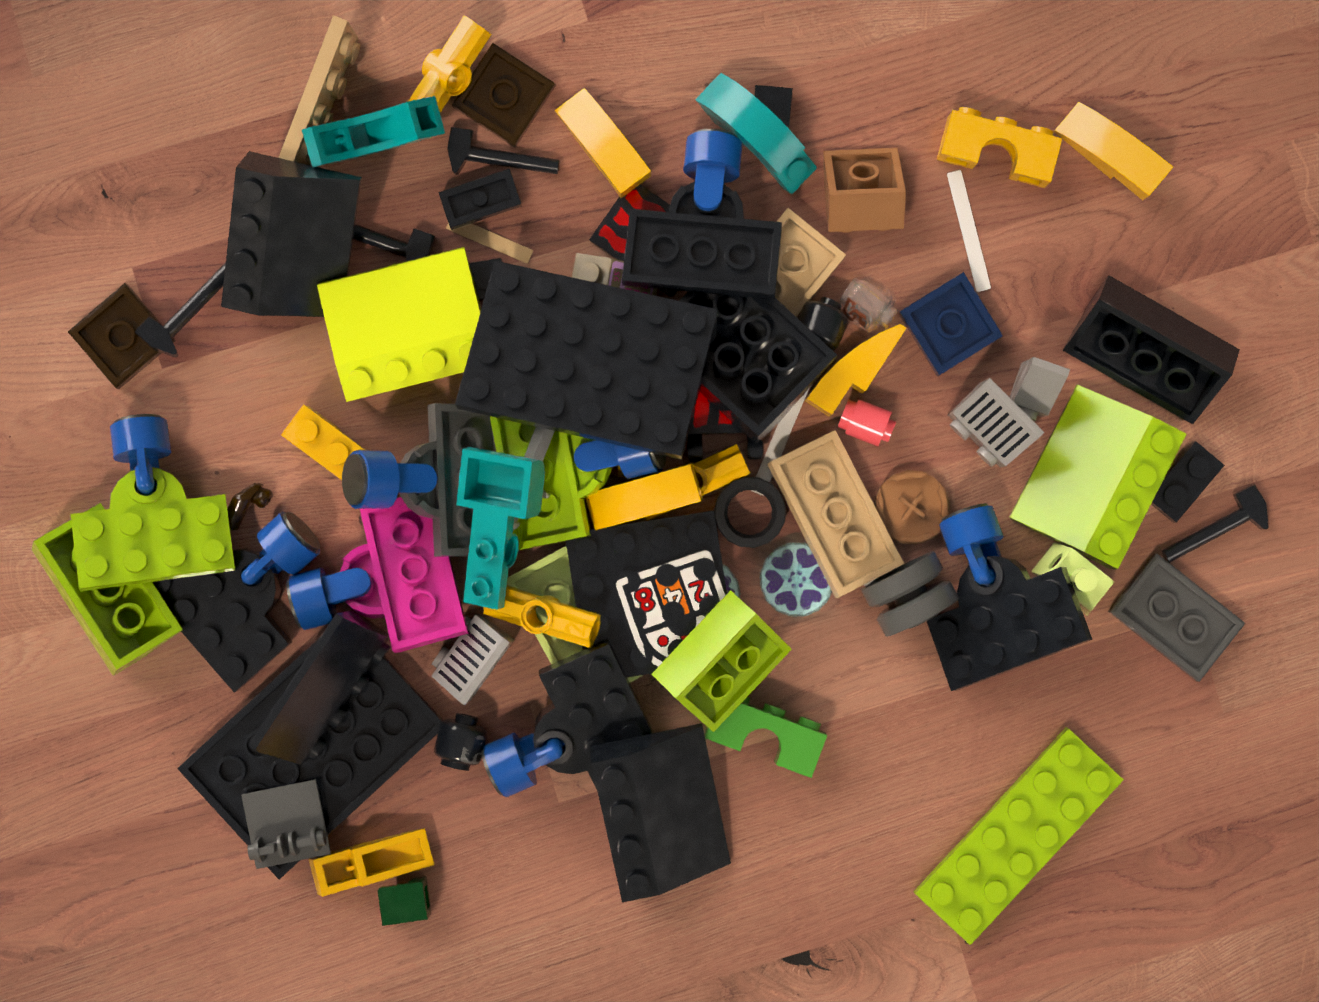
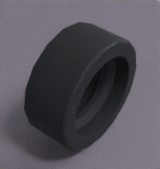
M743 477L732 481L720 492L715 502V520L718 530L727 541L739 547L756 548L768 544L780 533L785 523L786 506L781 493L772 483L759 477ZM746 490H753L763 494L769 500L772 508V518L768 526L763 531L753 535L743 534L735 530L728 518V506L732 498Z

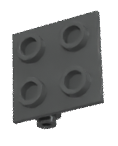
M316 779L241 794L251 845L247 847L250 860L255 861L256 869L331 854Z

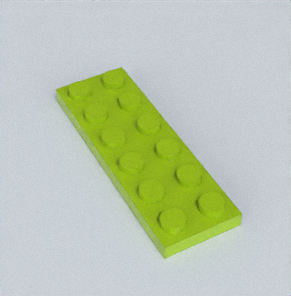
M1066 727L913 892L971 945L1124 779Z

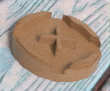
M906 470L892 475L880 486L875 497L874 506L891 539L901 544H920L932 540L941 531L939 524L944 517L949 515L950 502L945 488L934 477L923 471Z

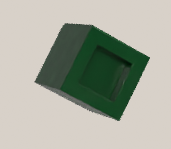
M426 876L411 878L408 883L382 886L378 889L382 926L428 920L430 917L431 905Z

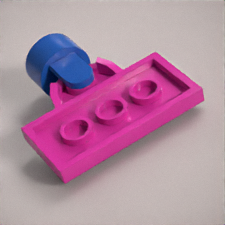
M401 497L396 498L394 504L388 509H360L367 544L352 549L343 558L344 562L340 572L326 575L321 567L291 575L286 582L292 614L298 627L303 630L330 624L337 614L335 604L346 602L359 615L372 619L385 618L394 653L469 634L451 558L434 557L433 519L417 515L407 507Z

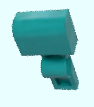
M473 447L462 449L456 505L473 509L464 603L496 610L504 608L508 569L515 563L519 551L518 536L513 534L514 517L528 519L538 516L541 511L545 479V467L541 460Z

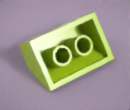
M730 590L674 651L664 659L652 675L675 699L714 732L792 649Z

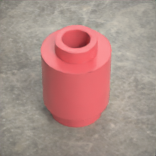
M848 399L838 427L846 430V435L879 447L881 440L889 442L896 421L890 419L892 412L860 399H858V402Z

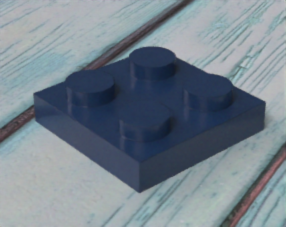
M964 272L898 313L937 376L1003 336Z

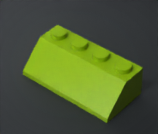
M99 503L85 512L105 509ZM71 520L33 541V553L113 676L144 658L183 630L152 582L80 591Z

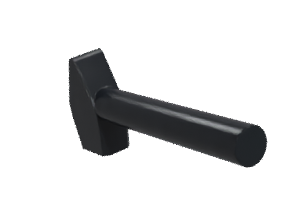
M451 127L447 150L455 175H459L467 161L558 175L560 163L558 159L472 146L473 130Z
M356 224L353 236L354 240L405 257L406 261L430 256L436 238L432 234L413 229L407 243Z
M226 262L164 326L150 316L136 329L135 333L153 350L175 358L178 357V352L172 338L223 287Z
M1252 484L1233 494L1239 507L1238 510L1161 550L1165 560L1170 563L1248 521H1251L1261 530L1268 529L1267 505L1256 485Z

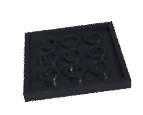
M714 510L611 526L598 530L591 529V536L566 541L576 607L601 615L599 633L593 645L608 639L627 677L652 674L658 666L652 663L653 654L649 647L643 645L644 656L636 645L616 587L617 581L627 577L630 593L634 592L641 584V578L638 573L660 566L656 571L658 583L665 587L672 586L678 580V571L673 565L666 563L707 550L711 553L713 561L708 558L697 560L693 567L694 575L699 580L707 581L713 578L717 570L726 596L727 590ZM715 596L704 597L699 604L701 614L706 617L720 600ZM668 602L662 608V617L669 624H677L684 617V608L678 602ZM634 607L638 628L641 629L647 622V616L642 609ZM675 639L669 644L668 655L683 641L682 639Z

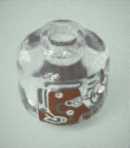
M866 276L861 280L855 278L846 288L840 299V303L843 305L842 312L847 319L867 332H873L880 326L886 329L898 313V309L893 307L896 301L895 292L870 276Z

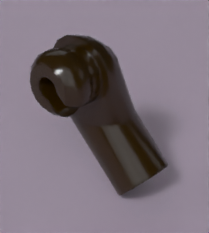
M253 483L235 494L227 508L230 529H239L248 508L253 504H256L259 508H265L272 498L271 490L264 488V485L261 483Z

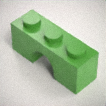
M749 696L714 732L708 727L705 730V739L741 751L746 736L753 730L761 728L771 730L777 735L779 740V748L774 759L775 764L812 778L827 738V734L820 731L821 723L800 716L799 721L796 722L784 717L786 710L765 703L762 709L749 704L751 699Z

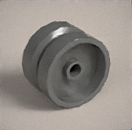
M935 551L926 553L893 569L860 589L870 607H880L889 602H894L893 605L883 610L876 619L886 637L906 629H911L930 620L959 599L950 581H939L926 587L925 584L940 575L943 570V566Z

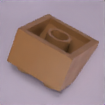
M898 148L823 151L825 210L829 232L849 233L863 230L887 231L890 229H904L906 189Z

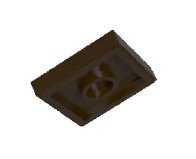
M492 43L472 73L469 86L463 93L457 96L452 107L516 148L556 87V84Z
M126 283L68 331L116 389L123 387L161 354V352L155 351L135 333L136 329L148 317L152 316L157 322L159 321Z

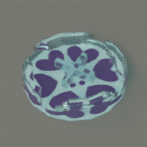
M787 543L774 549L765 559L760 571V588L765 600L776 611L788 616H807L819 611L829 600L832 593L809 545L806 543Z

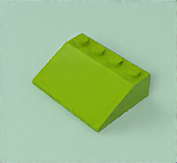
M1076 385L1009 518L1059 544L1073 548L1079 554L1108 569H1118L1186 433L1151 415Z

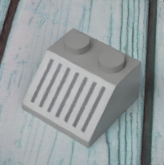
M991 378L979 383L948 414L953 420L950 427L963 440L970 437L980 447L976 453L991 467L995 464L1000 468L1007 466L1044 433Z
M479 613L475 614L472 619L467 615L465 616L469 634L458 636L457 641L450 650L444 646L431 664L437 668L432 677L463 705L472 700L515 640Z

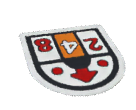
M707 550L666 563L673 565L678 571V580L672 586L665 587L658 583L656 571L660 566L639 572L641 584L634 592L630 591L627 577L619 579L616 583L636 645L645 657L643 645L650 648L653 654L652 663L656 666H659L669 656L667 650L673 640H684L705 618L699 610L700 601L706 596H715L720 601L725 597L717 570L713 578L707 581L699 580L694 575L693 567L697 560L708 558L713 561L711 553ZM668 602H678L684 608V617L677 624H669L662 617V608ZM634 607L642 609L647 616V622L641 629H639Z

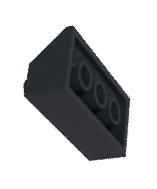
M1108 275L1090 300L1065 344L1063 351L1187 422L1194 424L1233 375L1240 349Z

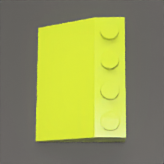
M465 247L317 284L335 365L346 402L464 372L481 312Z

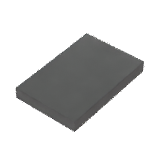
M1157 553L1151 556L1108 611L1196 682L1201 681L1245 625V622Z

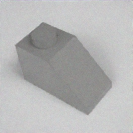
M1032 357L1021 363L1010 398L1033 421H1036L1037 416H1048L1069 375L1070 369Z

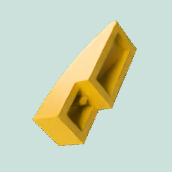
M585 88L555 109V113L597 169L603 173L620 198L651 177V170Z
M1080 102L1075 105L1054 130L1058 136L1110 179L1115 177L1142 201L1151 195L1173 168L1171 164L1136 137Z
M899 324L878 333L858 345L822 377L804 401L830 417L850 387L863 394L906 330V327Z
M689 463L660 473L646 475L602 488L585 499L594 529L598 530L702 501L703 497L693 464Z
M425 828L331 851V854L309 858L317 894L322 897L357 886L363 887L434 865Z

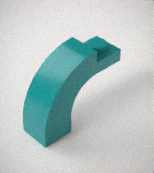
M720 73L695 99L717 126L736 135L760 160L780 186L791 195L817 169V166L804 152V145L791 130L758 98L730 77Z
M432 96L408 101L390 108L345 120L311 126L302 129V133L313 168L412 144L445 134L436 97Z

